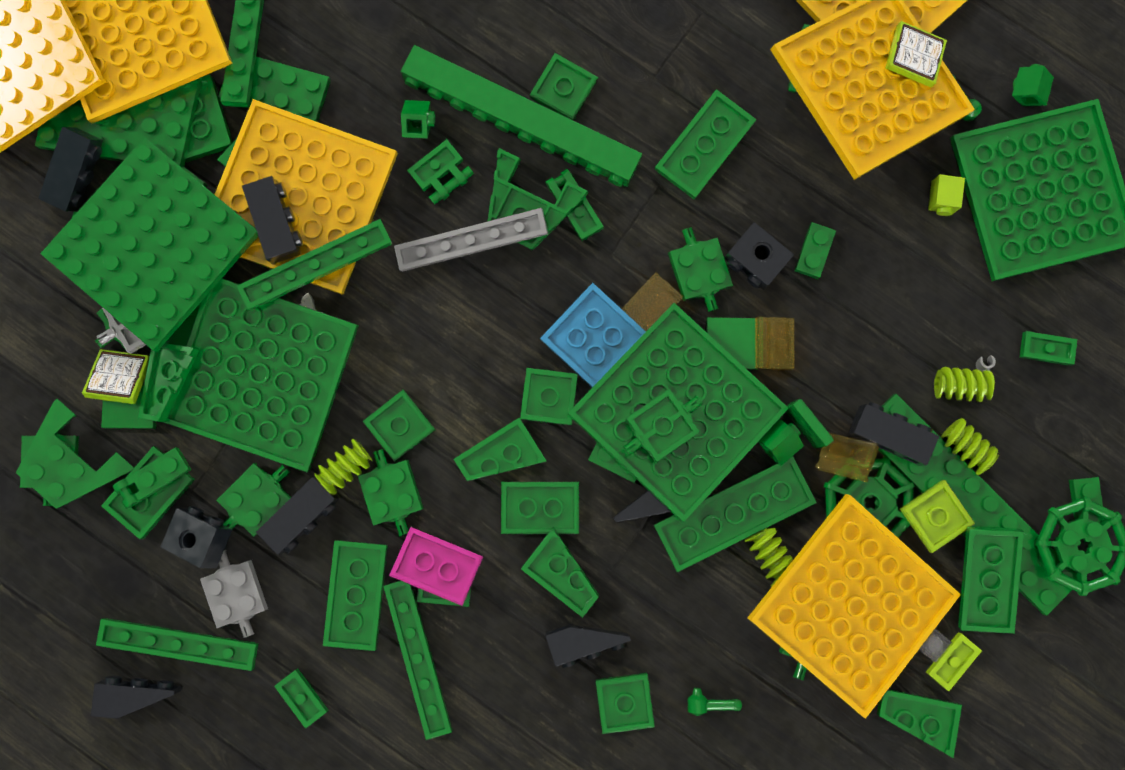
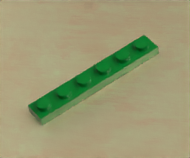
M264 0L235 1L228 48L232 64L226 66L221 96L223 106L249 107Z
M381 219L237 285V288L247 309L251 311L390 246L392 242Z
M402 581L384 585L425 738L429 740L452 733V726L413 587Z
M108 618L101 619L96 646L248 671L254 670L259 644Z

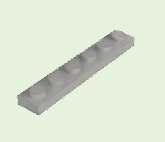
M539 208L395 245L394 248L399 270L403 272L548 235L543 209Z

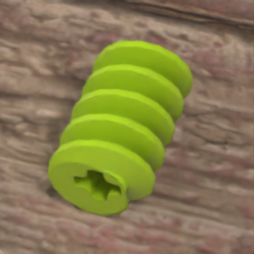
M942 367L941 370L937 371L934 380L935 397L940 399L942 393L945 392L947 400L952 398L953 393H955L956 400L959 401L962 399L963 394H965L967 401H972L974 395L977 402H982L984 395H986L987 400H991L995 384L994 375L989 370L982 372L979 369L971 371L965 368L961 371L959 368H952L951 370L949 367Z
M964 418L956 420L941 435V439L947 438L945 447L952 444L955 445L952 451L953 454L960 451L963 452L960 458L961 461L968 458L971 459L968 464L969 469L976 465L978 466L975 473L977 476L988 470L999 457V454H997L998 449L995 446L989 447L990 442L987 439L982 440L981 433H974L972 425L966 426Z
M355 439L351 440L352 449L346 445L343 446L345 455L336 451L337 461L334 462L327 458L329 467L325 468L319 465L320 474L314 473L321 485L332 495L337 493L336 486L341 489L345 487L344 479L348 482L353 481L352 473L356 475L362 474L360 466L368 469L370 467L368 459L373 461L367 451Z
M765 528L749 536L744 541L754 542L750 547V551L759 550L755 560L764 559L765 562L760 568L761 570L770 569L765 577L766 579L775 578V581L770 585L772 587L792 562L793 558L791 555L783 556L788 549L786 546L778 547L782 542L780 537L772 538L777 530L775 528Z

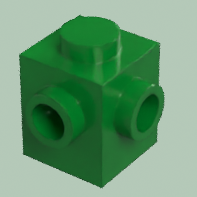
M1033 64L1030 67H1019L1018 75L1013 82L1014 90L1012 96L1021 106L1047 105L1054 77L1045 66L1040 64Z
M405 100L401 112L402 137L428 139L430 127L435 126V111H431L430 101Z
M780 418L758 441L765 454L780 466L804 446L799 438L801 433L798 428L792 423L786 424Z

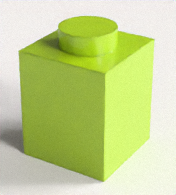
M939 174L931 181L928 210L936 211V214L940 216H950L961 209L965 178Z

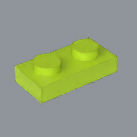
M958 632L926 673L945 690L950 691L982 650L962 633Z

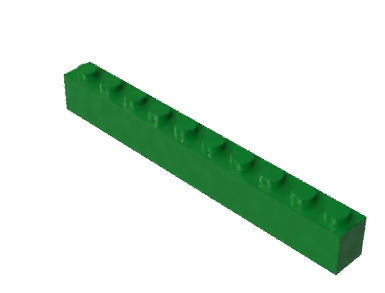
M416 45L413 46L401 69L405 84L416 90L421 88L436 100H441L442 98L450 102L449 104L459 111L465 109L482 122L488 120L503 132L508 133V131H511L526 143H531L532 141L540 145V148L549 154L555 152L563 156V160L572 165L578 163L586 167L585 170L593 175L599 176L601 174L607 177L608 181L616 186L621 187L624 185L628 187L641 161L642 153Z

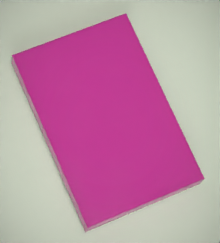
M410 527L389 576L463 606L483 556Z

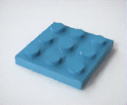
M592 283L546 331L540 340L593 387L646 331Z

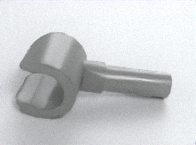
M990 355L987 358L988 366H986L981 356L976 362V368L982 372L985 370L990 371L995 366L996 360Z

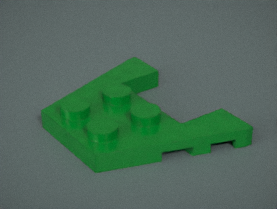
M499 148L488 221L542 208L549 235L587 196L588 191L566 181L555 204L535 196L510 183L521 159ZM548 235L517 243L534 250Z
M59 399L53 402L16 471L17 475L56 509L114 481L134 469L127 460L116 452L101 468L95 471L57 437L56 434L76 416Z

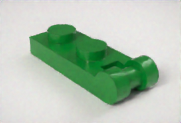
M568 169L560 172L561 175L555 179L550 178L545 181L556 201L561 193L559 188L565 185L566 181L578 186ZM586 197L566 216L581 241L604 228Z
M175 447L127 478L118 481L112 487L116 493H120L123 498L122 503L128 509L192 469L180 449ZM134 484L139 489V492L135 494L129 488Z

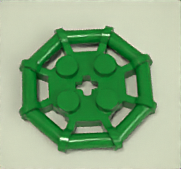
M851 457L847 459V463L828 483L825 482L823 486L826 493V518L836 507V493H839L843 497L845 494L851 495L865 509V498L874 497L876 499L874 501L876 507L874 509L869 507L866 510L885 527L895 516L899 517L901 520L890 530L896 537H899L910 526L904 514L898 511L896 499H898V494L903 493V506L914 499L913 488L915 485L914 482H910L890 463L889 458L854 459ZM860 469H878L876 477H863ZM851 473L854 474L855 480L846 490L838 487ZM886 473L899 485L898 488L894 489L884 480Z
M1082 496L1080 500L1056 508L1051 507L1047 510L1048 516L1037 540H1034V545H1037L1044 564L1047 579L1049 581L1054 580L1076 591L1079 596H1087L1089 592L1113 584L1118 585L1121 582L1120 576L1125 568V528L1121 520L1122 515L1091 501L1086 496ZM1079 511L1078 519L1066 522L1063 517ZM1089 511L1105 520L1101 524L1090 520ZM1056 524L1060 526L1058 537H1055L1054 541H1049ZM1111 526L1119 546L1112 545L1107 532V529ZM1081 539L1088 543L1086 552L1078 550L1077 546L1081 544ZM1049 546L1054 547L1059 562L1056 565ZM1112 551H1119L1110 570L1106 564L1112 558ZM1065 568L1072 569L1077 573V580L1063 574L1062 570ZM1099 570L1104 575L1087 582L1088 573Z

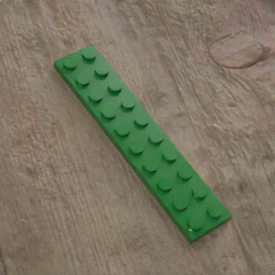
M893 394L882 405L884 407L883 412L893 415V413L903 415L908 418V423L915 426L922 424L930 427L897 394ZM932 430L933 434L939 436L934 430ZM940 436L926 466H918L876 447L886 458L890 459V462L910 482H914L915 488L921 494L941 480H946L975 522L971 527L1011 528L1024 531L1019 592L1042 615L1047 616L1072 591V589L1054 580L1049 581L1045 576L1046 570L1037 545H1034V540H1037L1039 535L979 475L977 476L972 468L969 469L968 464L965 461H961V457L957 453L953 454V449L950 446L945 447L946 442ZM966 531L961 534L966 538ZM1049 546V549L1051 551L1052 557L1056 565L1059 562L1055 551ZM1065 568L1062 570L1063 574L1077 580V573L1072 569Z

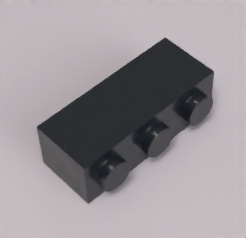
M62 127L38 199L65 212L79 211L85 203L87 187L93 180V169L96 161L102 154L101 146L103 140L76 127Z
M269 176L242 185L266 260L271 264H275L302 255L300 246H303V242L298 230L294 231L291 222H294L295 218L290 206L286 207L283 198L287 197L282 182L278 183L273 176Z
M869 402V405L859 406L848 435L918 466L928 465L939 439V436L932 433V428L922 424H917V426L910 424L907 417L897 413L890 415L883 412L884 407Z
M312 477L256 533L277 555L285 552L289 554L299 545L297 540L304 533L307 536L318 526L316 521L322 515L327 517L337 508L335 503L339 498L336 495L330 494L316 477Z

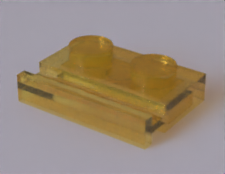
M655 272L622 310L642 329L647 331L673 303L677 305L683 296Z
M755 318V369H794V318Z
M829 433L834 441L828 446L822 447L819 455L820 460L816 464V468L821 471L868 482L867 477L869 471L872 470L879 449L878 445Z

